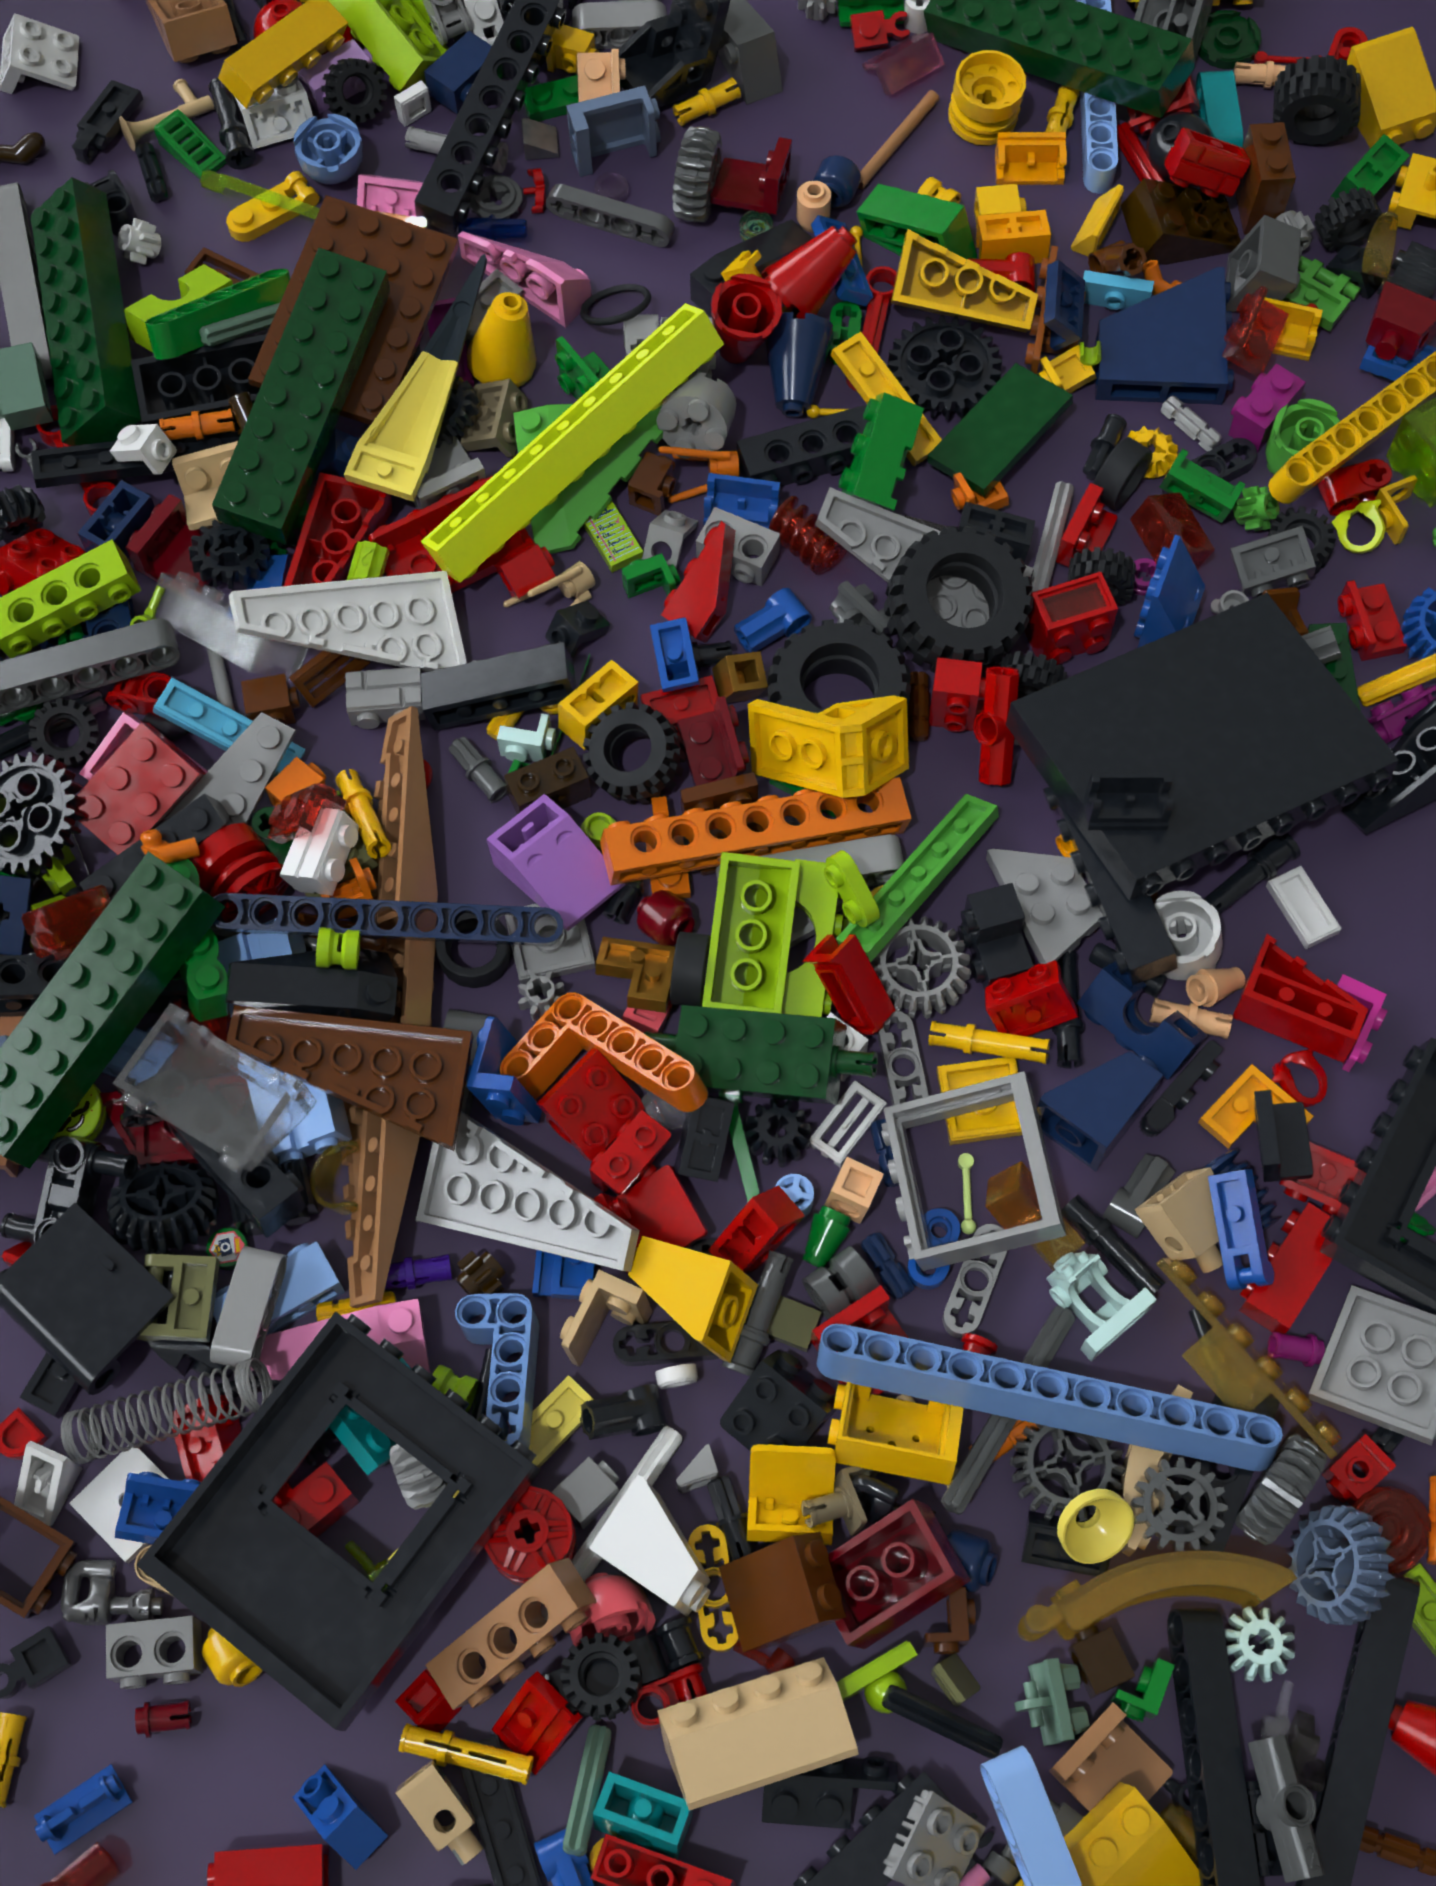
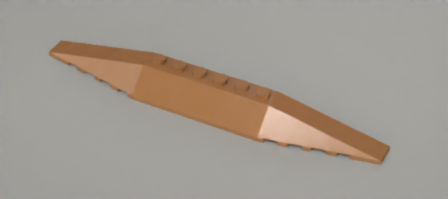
M410 706L388 718L380 763L385 765L383 781H376L373 798L379 800L377 817L387 839L391 843V851L381 858L378 849L375 847L378 857L376 861L379 865L372 869L371 873L377 889L372 890L371 894L373 900L437 902L438 890L418 708ZM391 909L381 912L377 920L379 928L383 930L394 928L398 922L397 912ZM431 911L420 914L417 919L418 929L423 932H430L435 929L438 918L437 914ZM358 913L353 916L354 923H357ZM388 939L385 949L380 952L389 954L398 977L395 1016L388 1022L432 1027L431 1007L434 990L435 941ZM343 1101L352 1135V1140L347 1141V1145L341 1148V1163L348 1166L349 1184L343 1186L344 1200L350 1201L351 1219L345 1222L346 1239L353 1241V1256L347 1258L350 1307L359 1308L381 1302L383 1299L420 1136Z

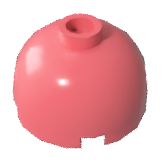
M597 1573L585 1580V1584L597 1602L585 1611L588 1619L569 1633L576 1647L582 1643L580 1641L581 1638L585 1636L588 1639L594 1638L595 1633H602L605 1637H609L612 1634L617 1636L620 1641L623 1642L624 1640L627 1643L636 1639L634 1634L645 1628L646 1634H648L653 1629L656 1619L646 1593L634 1580L621 1575Z

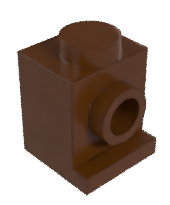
M646 452L628 483L629 504L659 516L664 511V498H669L672 495L676 485V478L673 477V472L676 468L675 462L667 456H657Z

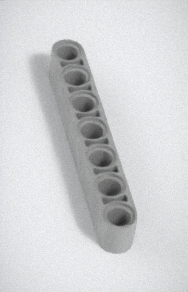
M18 182L1 185L0 286L11 346L32 342L41 358L45 380L53 379L45 315L42 307L41 286L38 278L39 273L25 199Z

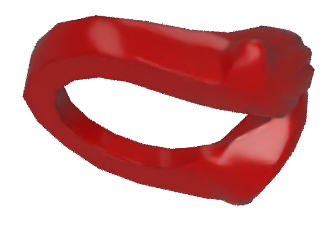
M1307 1049L1292 1052L1272 1067V1074L1274 1076L1272 1081L1278 1083L1282 1090L1296 1102H1302L1304 1107H1312L1320 1103L1325 1097L1328 1087L1327 1076L1322 1066L1314 1058L1313 1050ZM1286 1063L1300 1064L1310 1069L1316 1075L1319 1082V1090L1315 1097L1307 1098L1298 1091L1291 1075V1070L1286 1066Z

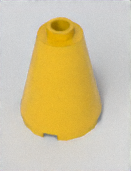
M505 292L494 298L467 349V366L472 375L481 383L511 379L517 387H520L533 376L537 361L527 302L518 294Z

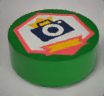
M222 1228L213 1233L209 1238L206 1247L207 1255L217 1257L220 1260L219 1269L226 1271L234 1270L242 1248L244 1246L249 1247V1243L239 1230Z

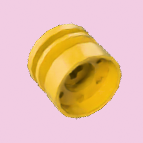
M982 50L971 53L961 61L953 84V92L948 108V120L953 131L963 140L975 145H993L997 142L998 132H1013L1018 121L1020 105L1026 89V75L1021 65L1013 57L1000 51Z

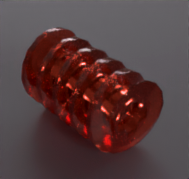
M791 496L777 509L770 522L769 529L780 533V543L785 548H789L794 556L800 557V561L804 565L810 566V570L814 574L821 575L837 565L846 555L847 550L840 544L836 545L837 542L829 535L826 536L823 530L818 526L816 527L815 523L818 518L816 513L806 518L809 507L804 504L796 508L799 499L796 496Z

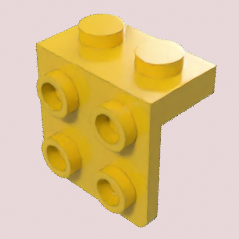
M756 1444L751 1447L747 1541L779 1542L793 1535L821 1532L824 1545H832L833 1520L816 1525L813 1528L808 1527L805 1520L811 1518V1516L803 1517L801 1503L807 1499L811 1500L834 1493L836 1451L834 1449L817 1446Z

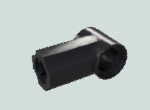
M656 1384L635 1387L622 1393V1395L586 1401L581 1405V1426L583 1433H586L589 1440L631 1433L633 1437L645 1436L659 1432L663 1427L668 1426L658 1385Z

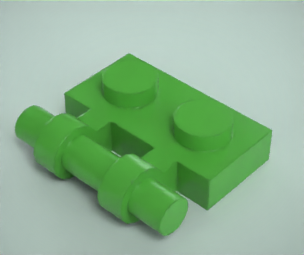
M1301 255L1298 264L1299 284L1295 291L1291 294L1288 293L1283 300L1302 305L1316 304L1318 309L1323 310L1319 326L1331 331L1348 309L1351 299L1355 300L1358 297L1361 288L1351 283L1350 277L1344 274L1338 276L1324 268V263L1317 259L1311 261Z

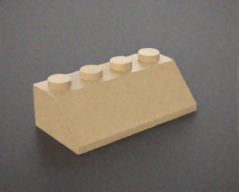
M824 1657L657 1710L665 1751L689 1811L859 1755L838 1684Z

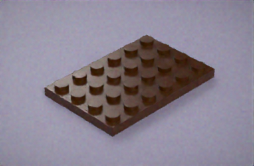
M325 195L248 380L251 386L261 387L318 247L386 270L390 293L340 413L341 416L371 425L408 373L458 250L459 241L458 238Z

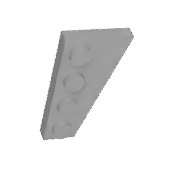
M261 712L162 823L205 793L220 801L234 824H248L266 791L265 787L273 778L297 731Z

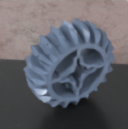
M1328 1505L1322 1506L1321 1510L1309 1511V1520L1306 1519L1305 1521L1298 1522L1300 1533L1290 1536L1295 1544L1294 1549L1286 1552L1292 1557V1566L1285 1571L1294 1577L1289 1588L1299 1592L1296 1603L1306 1607L1308 1615L1319 1618L1320 1621H1324L1326 1624L1351 1626L1352 1624H1357L1358 1621L1371 1619V1612L1382 1609L1380 1598L1390 1595L1385 1586L1386 1581L1395 1578L1388 1572V1564L1395 1559L1386 1553L1391 1541L1381 1537L1383 1526L1373 1522L1371 1515L1359 1511L1352 1506Z

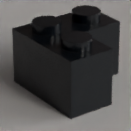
M1013 883L967 895L965 909L961 911L962 923L958 926V935L960 940H964L965 948L969 947L973 960L970 961V967L976 983L982 982L985 990L987 986L1000 978H1010L1033 967L1034 965L1021 933L1025 915Z

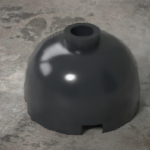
M1183 111L1170 113L1158 120L1151 129L1146 143L1147 158L1152 167L1161 174L1164 180L1171 181L1164 164L1171 147H1174V142L1181 128L1185 127L1216 138L1208 123L1195 113Z

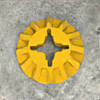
M1143 426L1139 431L1131 430L1127 437L1132 438L1145 447L1151 444L1155 447L1150 466L1144 478H1158L1166 475L1178 452V445L1173 443L1172 435L1161 433L1159 427L1155 430H1147Z

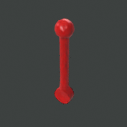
M1258 51L1253 61L1255 64H1265L1266 61L1296 64L1297 59L1303 57L1267 55L1264 51Z

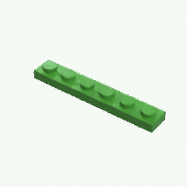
M965 794L874 895L879 908L880 918L866 927L850 922L836 938L838 945L850 934H855L871 963L999 817L998 806Z

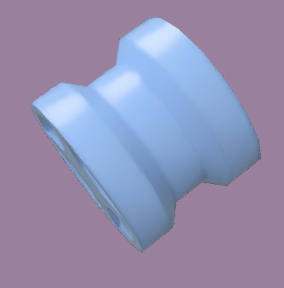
M800 1174L783 1176L776 1186L779 1185L794 1203L801 1199L796 1206L804 1213L805 1217L808 1216L813 1208L814 1200L812 1183Z

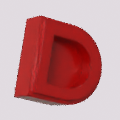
M19 1407L0 1424V1453L10 1459L22 1460L28 1442L33 1441L43 1445L48 1440V1437Z

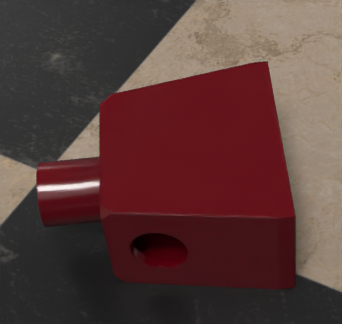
M1386 281L1374 309L1365 341L1368 345L1375 347L1377 356L1383 360H1391L1395 356L1407 361L1413 360L1436 336V301Z

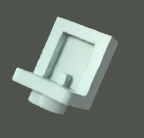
M543 713L540 717L537 732L500 725L497 736L500 756H505L511 761L515 759L520 762L526 760L537 762L545 758L547 750L552 751L554 748L556 728H551L550 715Z

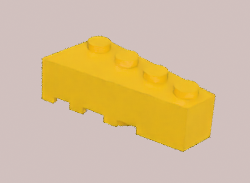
M908 229L904 238L890 304L950 317L958 316L959 319L1026 333L1031 329L1038 294Z

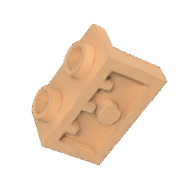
M611 49V52L577 53L578 102L620 92V80H625L626 67L625 58H619V49Z

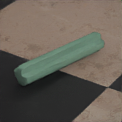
M280 303L203 326L199 330L202 344L212 347L270 328Z
M595 1724L591 1725L588 1729L563 1840V1851L568 1855L581 1857L587 1853L593 1825V1812L598 1802L612 1738L611 1729L606 1726Z

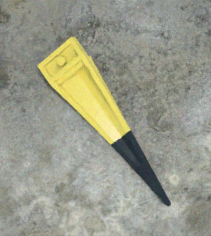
M485 254L478 260L442 322L405 378L357 442L344 472L346 481L414 502L425 473L429 471L486 269L487 259Z

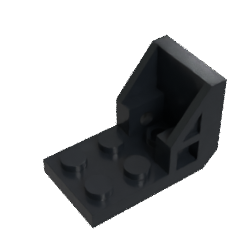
M672 0L669 15L647 21L619 48V58H625L626 67L625 80H620L622 88L629 90L645 85L650 99H656L658 108L698 95V91L705 88L711 81L731 0Z

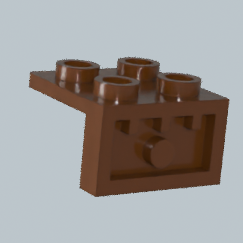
M750 772L680 790L682 814L693 808H704L705 811L719 809L722 805L733 801H739L742 804L756 802L758 800V783L755 773ZM757 823L747 824L749 829L754 832L764 831L762 826ZM710 830V833L715 838H727V835L722 830ZM717 867L700 869L699 872L701 875L716 873Z

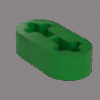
M841 301L831 310L830 322L833 324L834 337L827 357L835 365H837L830 356L832 349L840 345V340H848L861 331L862 312L855 303ZM843 316L850 317L848 327H842Z

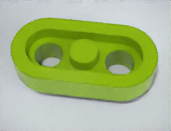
M840 850L826 858L824 875L829 885L837 889L844 902L842 909L846 918L852 924L857 923L861 927H866L880 918L879 908L852 857L844 850Z

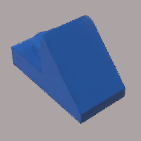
M686 617L650 625L663 693L700 685L698 667L694 657Z

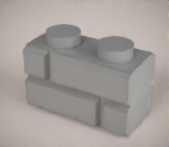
M421 667L346 672V708L351 726L357 725L362 729L376 728L379 726V723H388V718L410 706L418 708L419 720H425L426 715L422 710Z

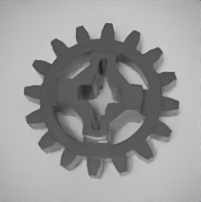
M1178 1457L1172 1468L1166 1459H1162L1159 1462V1473L1150 1467L1144 1472L1149 1483L1138 1481L1135 1484L1134 1488L1142 1494V1497L1133 1498L1131 1506L1140 1508L1142 1513L1134 1518V1523H1146L1148 1529L1144 1532L1143 1538L1146 1540L1153 1535L1159 1538L1157 1549L1162 1550L1168 1543H1172L1174 1553L1179 1555L1183 1551L1184 1544H1188L1190 1550L1195 1553L1200 1550V1538L1207 1544L1215 1540L1210 1528L1221 1530L1225 1525L1221 1519L1216 1517L1217 1514L1225 1513L1228 1510V1505L1217 1502V1498L1225 1492L1224 1487L1213 1488L1210 1483L1216 1476L1215 1473L1211 1472L1202 1476L1199 1473L1201 1463L1198 1461L1189 1469L1185 1468L1183 1457ZM1168 1478H1184L1192 1483L1190 1485H1176L1171 1479L1168 1480ZM1153 1492L1155 1493L1154 1496L1159 1500V1514L1155 1517L1151 1509V1496ZM1203 1494L1207 1502L1206 1519H1204L1205 1516L1200 1512V1497ZM1185 1499L1188 1504L1185 1506L1184 1511H1179L1177 1514L1174 1513L1170 1508L1174 1504V1500ZM1168 1526H1182L1187 1532L1190 1531L1191 1533L1175 1534L1166 1530Z

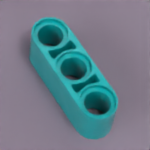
M1233 70L1198 72L1195 88L1201 108L1198 110L1199 117L1208 123L1217 139L1243 147V127Z

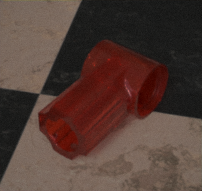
M96 1842L50 1882L43 1883L40 1886H108L122 1872L109 1852L106 1851L100 1842Z

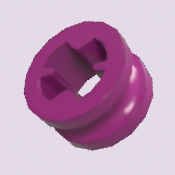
M1141 558L1134 561L1136 571L1133 592L1141 596L1146 595L1150 581H1142L1143 577L1138 579L1139 572H1145L1146 577L1150 574L1152 578L1156 570L1157 562L1149 558Z

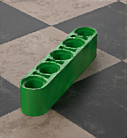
M273 269L147 319L145 324L154 358L160 360L171 359L204 346L199 334V330L203 326L280 303L290 281L289 270Z

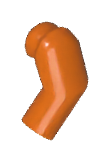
M1150 260L1143 264L1142 272L1145 280L1154 281L1152 295H1157L1183 283L1178 280H1174L1171 284L1163 279L1157 260Z
M157 829L144 831L140 836V840L143 843L141 846L142 852L146 855L149 851L166 864L200 856L195 837L169 843L162 840V835Z

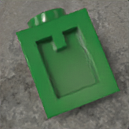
M1157 1658L1152 1663L1151 1668L1144 1665L1135 1687L1136 1691L1142 1693L1141 1697L1139 1698L1117 1689L1113 1694L1111 1702L1119 1705V1708L1126 1714V1717L1132 1720L1143 1722L1145 1717L1152 1720L1158 1714L1175 1665L1160 1658Z

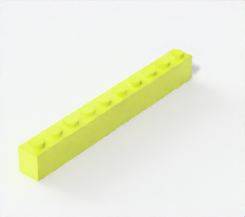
M685 303L420 542L441 570L447 571L448 576L459 583L474 575L478 567L487 558L499 552L504 547L505 542L517 531L527 527L540 510L552 504L557 499L558 494L570 483L580 479L585 470L597 459L604 457L610 451L611 446L623 435L632 432L645 415L657 409L662 404L663 399L676 387L685 383L698 367L709 362L724 343L705 311Z

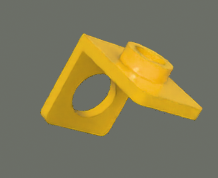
M1415 475L1380 488L1375 500H1381L1378 510L1384 521L1386 532L1395 545L1402 542L1409 527L1408 522L1396 503L1406 500L1411 496L1418 481ZM1401 488H1404L1401 492L1391 497V495L1394 492Z

